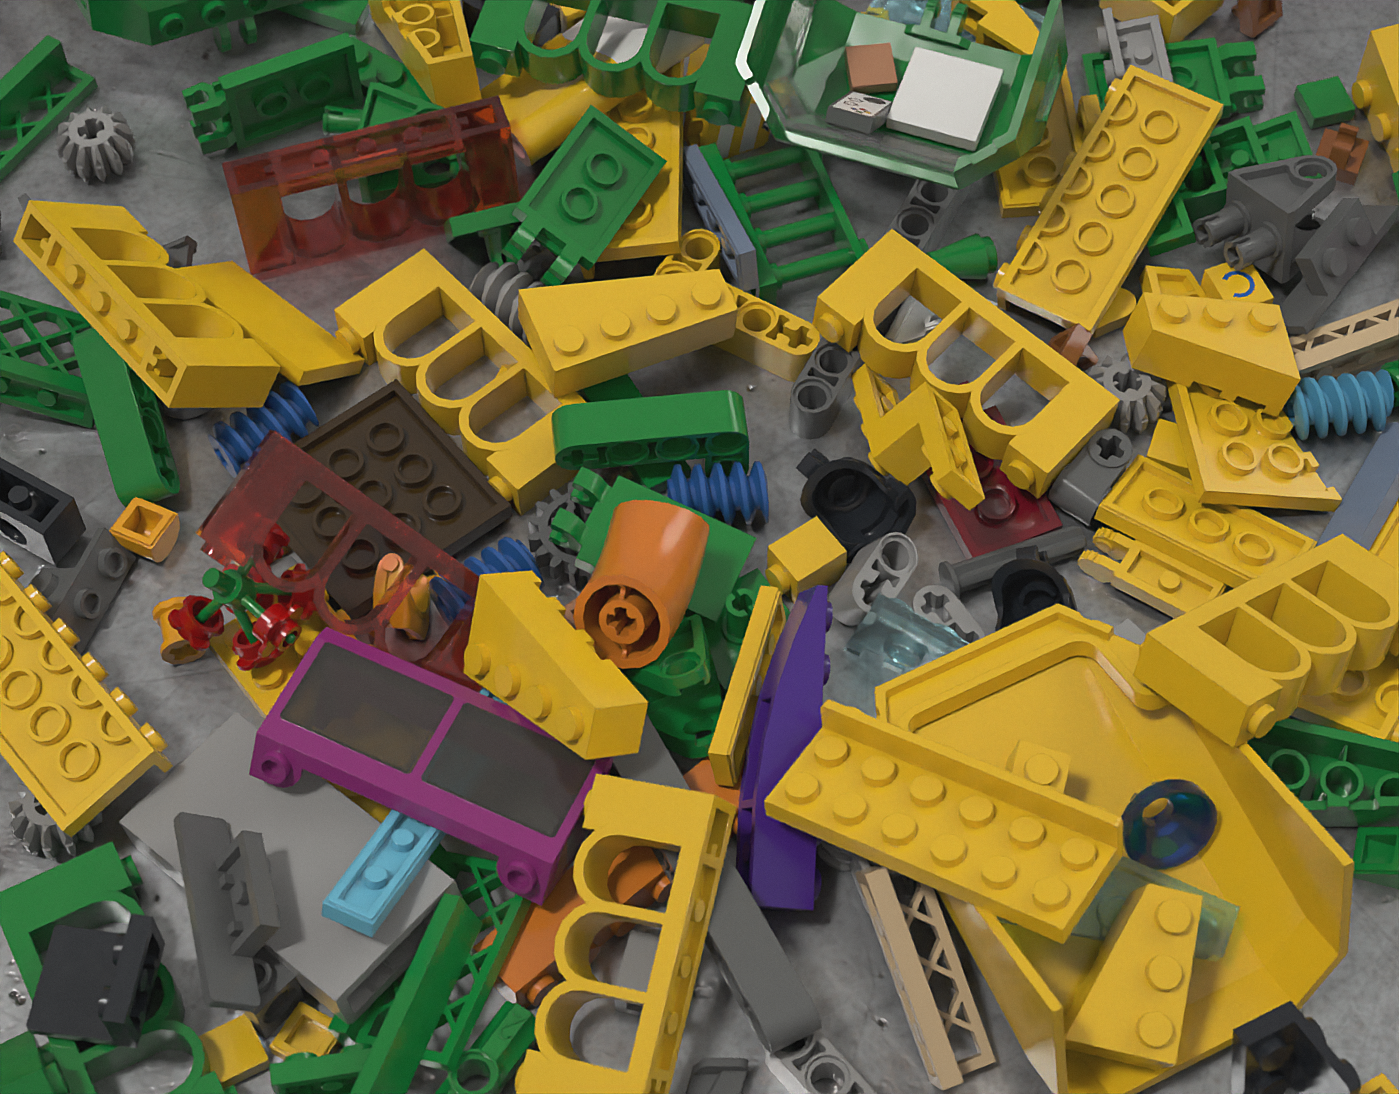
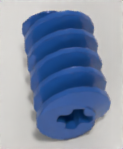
M284 381L279 386V395L270 391L263 407H246L247 416L240 411L231 413L229 417L230 426L223 421L215 423L213 426L214 437L208 434V439L219 461L235 479L243 476L241 469L243 463L254 469L260 465L257 456L259 453L264 454L270 459L276 455L274 444L278 442L286 449L292 445L290 434L295 433L300 438H303L309 434L306 425L311 422L314 426L319 427V421L310 403L299 388L290 381Z
M754 461L749 476H746L740 462H734L730 475L727 477L720 463H714L710 477L705 476L700 463L694 464L690 478H686L680 464L674 465L670 479H667L668 498L714 519L717 512H721L727 525L733 524L737 511L742 512L747 525H752L757 510L762 511L766 523H769L768 482L760 461Z
M503 537L498 541V551L489 546L481 551V561L472 556L467 558L463 564L464 572L460 568L453 566L446 571L447 582L437 576L429 581L431 598L441 617L455 635L458 634L456 622L459 620L471 629L480 574L533 571L542 581L539 589L541 590L545 587L542 573L535 558L520 540L516 539L514 541L509 537Z

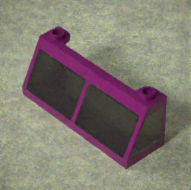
M326 627L315 638L256 732L249 775L276 787L287 788L295 785L301 779L303 771L306 770L499 856L497 874L503 885L511 892L542 906L575 860L581 844L592 833L583 828L585 819L583 812L584 800L588 791L593 787L596 773L609 776L614 756L585 760L512 707Z

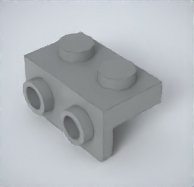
M1111 7L1102 9L1104 26L1096 27L1100 54L1109 53L1110 60L1103 61L1107 87L1109 88L1115 78L1121 80L1130 64L1173 82L1158 14L1114 23Z

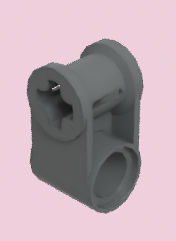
M1116 429L1097 431L1072 463H1069L1057 477L1047 497L1049 501L1087 526L1093 525L1096 521L1094 517L1098 506L1126 471V465L1129 463L1133 453L1130 439L1123 432Z

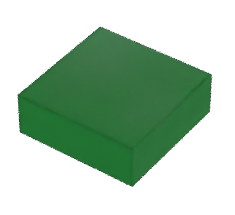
M1338 76L1296 85L1294 98L1311 129L1353 119L1356 108Z

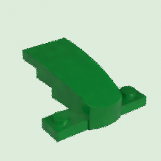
M1105 103L1099 104L1101 113L1106 106ZM1296 111L1253 125L1250 117L1246 116L1213 129L1146 243L1150 257L1196 242L1191 223L1224 208L1226 204L1228 172L1239 168L1313 155ZM1318 173L1316 177L1306 176L1305 178L1320 179L1322 176Z

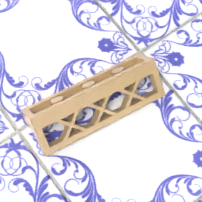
M1399 299L1310 330L1308 334L1290 337L1289 341L1300 378L1311 377L1318 382L1319 378L1323 375H1330L1337 380L1338 376L1342 373L1356 375L1361 371H1367L1399 359V317L1394 318L1396 315H1399ZM1363 327L1366 328V329H1363V330H1360V331H1357V332L1353 333V331H1355V330H1357V329H1360V328H1363ZM1322 342L1324 343V344H1322V345H1319V346H1316V347L1311 348L1313 345H1316V344H1319V343H1322Z
M876 864L855 872V876L929 1081L937 1088L945 1090L963 1083L961 1075L994 1063L996 1060L934 889L916 881V891L907 907L898 902L889 877V873L894 871ZM921 900H923L928 916L917 911ZM914 917L932 925L937 938L927 960L918 956L909 932V927ZM941 952L947 969L936 964ZM933 970L951 978L956 991L946 1013L937 1009L928 984ZM960 1005L967 1022L955 1017ZM952 1023L971 1032L977 1054L956 1062L947 1037Z

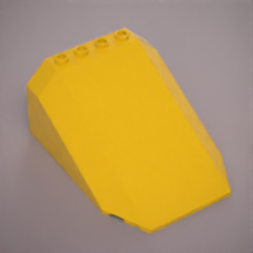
M1059 603L876 686V716L879 720L905 727L916 735L941 745L952 746L963 754L990 765H999L1003 768L1006 767L1007 760L1020 739L1072 754L1063 794L1092 806L1103 807L1123 820V855L1064 944L937 890L1027 1058L1052 1093L1137 1094L1232 1045L1233 1029L1290 1000L1299 1010L1348 954L1354 861L1247 742L1233 749L1133 676L1143 643L1138 645L1114 634L1113 626L1099 620L1086 619L1080 612ZM1148 883L1203 896L1191 969L1193 974L1188 987L1176 1065L1158 1070L1065 1049L1064 1017L1074 1000L1073 996L1080 983L1084 982L1099 954L1097 952L1131 891Z

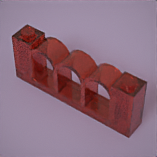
M498 95L221 163L251 275L297 264L295 255L309 259L328 256L344 247L352 235L368 242L389 241L401 236L411 228L416 219L423 224L438 227L444 226L443 224L451 217L520 202L511 127ZM460 153L461 169L457 176L448 184L430 189L415 185L411 165ZM397 169L399 176L398 186L385 200L373 204H361L350 199L347 181ZM334 184L335 201L332 207L323 215L314 219L299 220L285 214L281 197Z
M269 430L196 531V534L205 540L200 550L226 568L232 559L243 567L250 559L253 569L265 582L284 592L302 593L309 590L308 597L314 612L329 627L346 635H364L368 633L370 645L388 654L390 653L385 642L387 624L425 568L428 567L470 598L436 646L425 657L407 662L478 692L482 686L464 674L463 671L465 665L464 653L469 642L479 576L278 432ZM307 481L352 513V515L317 564L307 574L296 578H282L273 574L268 569L263 557V544L270 529L304 482ZM367 524L410 554L411 557L378 604L366 616L355 620H343L334 616L329 611L325 601V585L330 574Z

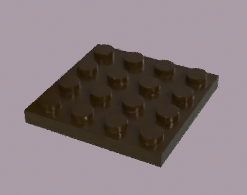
M397 379L234 481L238 493L254 512H258L261 517L275 521L282 528L283 532L289 536L290 543L285 547L297 563H304L306 570H316L319 580L329 595L330 602L337 610L343 609L352 621L373 608L375 574L379 561L385 555L395 553L403 559L407 582L410 584L422 573L425 574L513 516L511 504L487 482L488 479Z

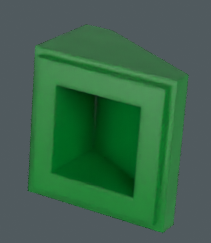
M1358 827L1352 859L1354 861L1353 878L1399 890V827Z

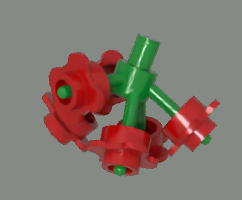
M245 515L242 520L245 526L240 527L237 531L238 539L236 544L245 555L240 566L228 564L222 571L210 568L203 575L202 583L206 588L213 591L214 599L189 595L183 600V607L180 610L174 609L168 615L171 627L176 629L179 635L188 641L193 649L205 651L210 646V639L213 636L219 637L225 630L224 616L220 609L224 605L230 613L235 614L242 627L236 632L232 640V650L235 655H239V660L236 664L241 671L265 667L291 647L301 634L302 628L297 624L299 617L302 620H309L313 614V608L317 607L321 598V583L317 572L312 569L306 570L304 563H297L293 570H285L280 577L279 584L269 583L268 578L272 574L269 564L275 558H282L285 553L282 547L288 546L290 538L275 521L254 515ZM274 595H277V596H278V603H275V604H274V602H275V596H274ZM245 610L250 611L258 620L251 622Z

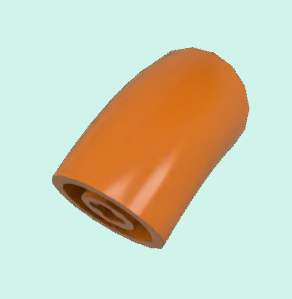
M631 500L620 503L614 508L599 560L588 583L576 599L573 615L576 630L584 629L594 640V649L601 660L610 659L621 669L641 668L656 660L668 645L684 617L704 559L710 530L708 523L702 517L688 509L652 500Z

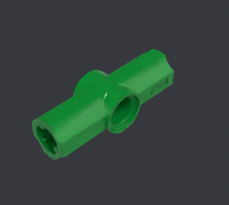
M505 1001L472 1046L462 1052L454 1072H448V1077L435 1094H502L503 1088L525 1061L527 1049L533 1050L537 1045L535 1036L536 1018L518 1003L514 1004ZM473 1075H483L490 1079L484 1088L477 1091H468L461 1087L463 1082Z

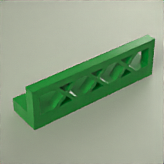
M50 35L45 36L0 79V140L18 138V143L11 150L0 151V182L70 112L74 111L98 87L94 77L67 62L61 41ZM64 78L77 84L70 92L53 94V89ZM48 110V114L41 121L23 123V118L30 111Z

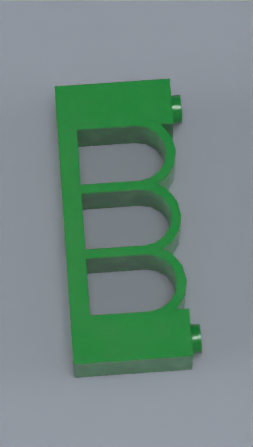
M485 0L470 38V46L475 67L492 75L506 74L520 77L524 67L530 76L536 80L547 84H562L575 80L583 74L585 83L594 92L605 97L624 98L634 95L645 88L647 97L656 106L667 111L686 112L696 109V117L705 119L711 124L719 126L728 124L742 127L752 95L735 61L754 5L733 0ZM548 3L587 11L579 33L565 47L551 50L542 49L532 44ZM609 16L649 25L641 48L628 61L617 64L605 63L594 57ZM670 30L712 39L704 62L691 75L675 78L660 74L656 70Z
M112 841L0 892V926L32 1002L44 964L41 953L48 950L52 933L56 926L96 929L113 922L128 924L131 914L145 915L134 888L144 884L131 855L120 859ZM160 962L154 984L156 988L164 991L162 1005L156 1014L144 1023L138 1048L101 1043L82 1052L77 1040L47 1036L70 1094H99L96 1082L152 1055L167 1050L184 1051L194 1058L191 1072L184 1083L167 1094H238L234 1084L223 1088L215 1070L211 1072L208 1054L202 1041L192 1028L183 1024L185 1008L182 995L173 976L162 962Z

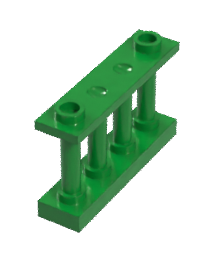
M802 119L793 122V132L810 136ZM716 143L698 147L756 250L759 287L748 290L749 294L777 307V291L782 290L783 284L844 267L848 269L869 250L865 239H858L822 163V153L793 145L731 162L730 159H722ZM794 164L799 165L805 181L746 196L745 193L738 194L734 186L736 185V180ZM813 197L822 214L764 231L759 227L753 229L750 222L751 214ZM830 232L838 249L781 266H777L775 262L769 264L765 256L767 249Z

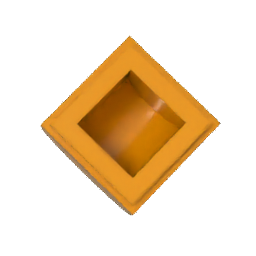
M135 497L110 528L109 532L125 549L155 562H161L170 554L177 541L180 521L178 513L142 498Z

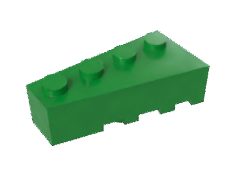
M1290 718L1275 722L1271 730L1263 737H1253L1246 741L1322 827L1399 826V742Z

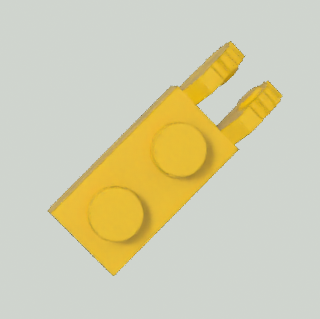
M1108 527L1099 528L1093 536L1092 542L1098 550L1107 553L1108 556L1116 560H1122L1121 563L1088 549L1087 551L1084 550L1077 560V565L1088 576L1091 575L1102 583L1111 582V586L1173 618H1177L1224 594L1226 589L1224 583L1138 540L1134 541L1119 532L1116 533L1113 529H1108Z

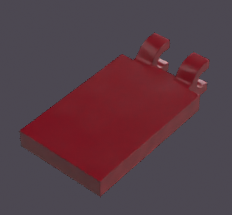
M965 381V382H962V383L957 384V385L967 384V383H969V381ZM996 405L983 410L991 420L1007 426ZM969 442L968 445L985 499L970 511L954 497L947 500L935 489L930 480V475L933 474L932 467L921 474L966 560L1062 529L1063 527L1045 493L1038 499L1026 489L1016 487L1008 479L1007 475L1000 470L1002 460L990 459L977 452Z

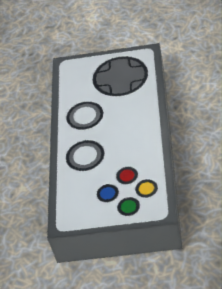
M850 91L828 106L825 122L831 126L869 135L887 122V116L893 102Z

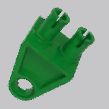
M370 82L363 110L328 105L325 107V113L323 114L324 135L354 137L355 141L354 145L316 141V148L313 151V168L316 171H336L353 174L354 178H358L362 203L372 204L441 194L450 191L458 184L460 168L457 156L446 148L449 146L448 141L454 133L453 117L444 107L376 82ZM428 124H436L443 127V130L434 136H425L419 132L423 126ZM433 163H443L450 168L449 172L445 171L439 175L428 174L425 171L426 167Z
M695 614L681 621L670 642L656 660L641 668L621 669V671L647 700L646 714L665 747L684 757L703 758L709 756L708 751L722 710L724 696L702 619L698 614ZM707 731L712 732L706 737L700 739L696 738V734Z

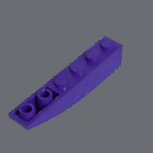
M816 585L800 592L795 601L768 667L759 694L746 747L738 807L736 869L761 910L788 912L813 910L814 901L817 900L821 889V875L819 869L815 868L816 846H819L822 839L767 816L764 800L822 728L820 707L823 705V686L828 682L831 669L829 655L825 654V639L833 619V607L831 602L827 601L828 586Z

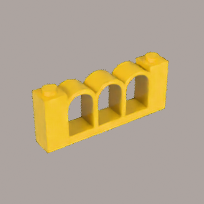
M28 201L13 242L168 408L263 407L281 366L254 339L244 338L242 328L233 318L223 311L204 303L206 292L201 285L189 275L168 266L169 254L164 247L148 237V231L123 206Z
M894 229L887 232L817 297L812 325L817 328L822 337L829 342H836L847 352H850L857 345L864 363L872 371L884 377L895 379L910 377L909 387L911 393L926 381L958 410L960 418H963L962 425L969 444L977 452L990 459L1002 460L1000 470L1007 475L1008 479L1016 487L1026 489L1038 499L1056 481L1062 470L1069 463H1072L1090 438L1097 431L1107 429L1111 425L1120 402L1119 398ZM910 295L942 319L924 338L909 344L892 342L884 338L876 329ZM961 335L965 336L996 360L980 377L971 383L962 385L949 384L938 379L928 367ZM1015 374L1050 402L1026 424L1012 427L1001 425L991 420L983 411L982 405Z
M424 248L334 309L338 326L335 336L338 342L350 353H357L364 358V362L368 366L378 361L380 374L386 384L397 379L410 394H418L420 405L446 434L461 435L463 453L484 475L489 477L487 482L511 504V507L520 516L532 509L537 501L541 502L550 495V490L559 489L578 474L579 470L563 469L555 462L551 416L556 409L564 405L587 402L576 392L554 399L533 351ZM442 315L460 331L430 353L418 358L408 359L392 353L400 344ZM484 355L499 369L501 366L507 369L474 394L464 399L447 400L433 394L441 385ZM527 395L547 414L517 437L506 442L493 443L484 441L476 436L484 426Z
M1340 534L1147 632L1133 676L1234 749L1253 737H1263L1271 730L1275 722L1288 718L1295 711L1301 695L1323 696L1333 693L1341 685L1346 670L1367 671L1377 668L1384 661L1387 652L1395 657L1399 655V570L1344 534Z
M596 773L593 787L585 797L583 808L585 816L583 828L592 833L579 848L574 860L573 872L577 892L586 903L574 908L566 916L555 936L554 957L559 972L567 981L556 985L543 998L535 1020V1036L541 1052L527 1049L525 1061L519 1067L515 1078L516 1094H669L737 806L714 794ZM632 846H649L680 852L665 913L618 904L611 898L607 886L608 871L613 860L622 851ZM613 922H631L661 929L647 992L602 983L593 975L589 964V948L595 935L604 926ZM596 998H609L643 1006L627 1072L587 1063L581 1060L574 1052L570 1040V1027L576 1012L585 1003Z

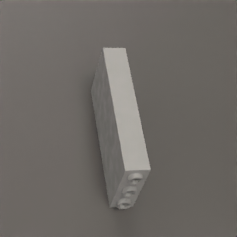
M235 712L222 725L214 728L207 739L184 761L176 764L168 776L148 795L138 800L119 823L136 849L184 889L173 820L179 812L224 819L227 822L230 843L242 830L262 833L266 857L271 864L270 877L275 902L280 910V928L263 947L296 976L300 986L348 1025L353 1024L410 966L444 893L461 897L462 895L455 880L427 859L422 869L373 937H369L322 916V902L381 823L323 778L306 770L303 771L301 779L295 785L287 788L276 787L249 775L258 728Z

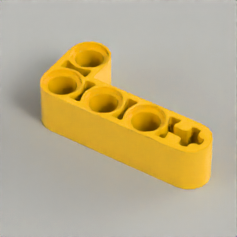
M694 229L686 232L681 239V253L668 254L656 269L654 275L713 269L720 270V241L718 237L705 229ZM726 283L738 308L735 333L733 338L713 345L787 381L795 383L820 342V333L817 328L800 317Z

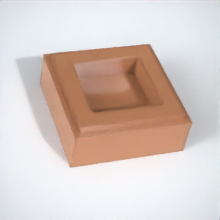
M891 43L845 47L844 59L850 91L862 94L896 91L898 82Z

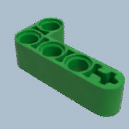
M93 327L76 334L73 337L75 356L113 486L122 505L126 508L135 497L156 503L177 494L180 490V479L154 392Z
M731 390L569 404L556 409L551 416L555 462L563 469L580 470L581 466L587 469L703 459L706 477H710L714 463L722 465L726 477L730 475L734 462L741 463L746 475L749 471L750 442L744 400L739 393Z

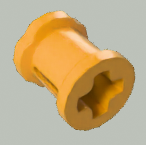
M173 597L162 601L152 611L153 620L160 626L163 638L160 654L162 660L167 663L185 664L201 658L206 650L197 651L193 649L190 643L184 640L178 631L169 624V613L174 609L180 610L186 597Z

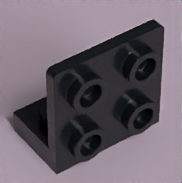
M131 914L126 933L62 925L56 926L52 933L27 1019L26 1028L28 1031L36 1035L138 1048L165 947V941L152 916Z
M1291 1000L1233 1029L1231 1094H1283L1290 1086L1297 1094H1359L1361 1081L1355 1068L1348 1060L1344 1058L1339 1059L1327 1045L1325 1035L1319 1024L1312 1017L1305 1018Z

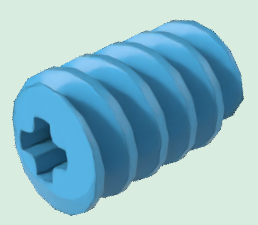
M1384 369L1377 371L1375 376L1372 372L1361 371L1357 374L1356 378L1352 374L1342 373L1338 376L1337 380L1333 376L1323 375L1319 378L1318 382L1314 378L1304 377L1300 380L1283 408L1293 427H1295L1300 440L1308 438L1310 425H1314L1319 438H1325L1328 433L1329 423H1333L1337 435L1344 436L1347 432L1348 421H1352L1354 429L1358 434H1363L1366 431L1367 419H1371L1373 427L1377 432H1382L1385 429L1386 417L1390 416L1394 405L1393 383L1390 374Z

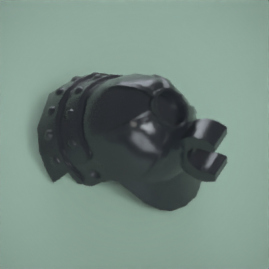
M814 448L811 453L808 452L796 467L800 473L808 478L800 498L803 510L811 518L817 516L847 551L846 563H851L861 548L889 533L898 532L905 535L916 516L917 501L911 489L901 481L896 482L891 477L886 479L866 462L854 459L853 457H843L829 461L826 456Z
M1037 545L1017 548V559L1003 564L994 573L991 591L998 614L995 632L1057 603L1077 611L1074 594L1067 583V579L1049 564L1047 552H1039Z

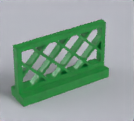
M0 290V308L9 310L14 316L0 321V402L92 428L94 417L83 379L68 373V371L79 368L76 356L60 361L51 349V347L70 342L73 347V337L91 328V324L79 313ZM48 321L55 323L61 331L42 337L34 324ZM22 328L31 341L12 347L3 334ZM40 352L48 365L40 366L23 361L20 358Z
M440 843L428 860L453 880H456L460 871L474 874L477 883L461 891L462 898L468 905L483 897L488 911L478 916L483 923L479 933L495 925L497 935L492 945L476 954H473L471 949L458 980L472 973L475 982L469 994L453 1003L449 999L435 1030L446 1023H449L451 1029L442 1052L426 1049L419 1065L453 1073L532 901L515 894L511 899L496 906L490 892L503 885L497 874V861L448 852ZM408 968L353 1024L348 1025L334 1014L327 1029L344 1047L358 1043L373 1045Z

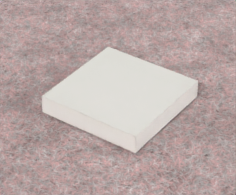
M915 47L888 113L886 128L975 151L1003 81L1004 70Z

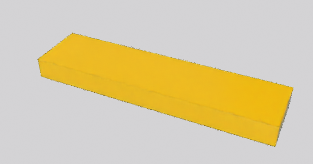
M760 586L711 741L708 755L715 783L718 785L734 787L738 781L759 694L776 644L786 623L781 591H779L778 587Z

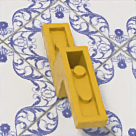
M863 364L852 374L851 377L856 393L853 400L861 412L863 420L861 430L868 439L871 450L868 453V458L880 474L886 477L891 474L898 481L909 485L927 469L932 467L933 474L930 475V480L935 489L945 499L950 500L954 497L969 511L985 499L958 410L926 381L900 402L897 390L879 374L872 371L866 364Z

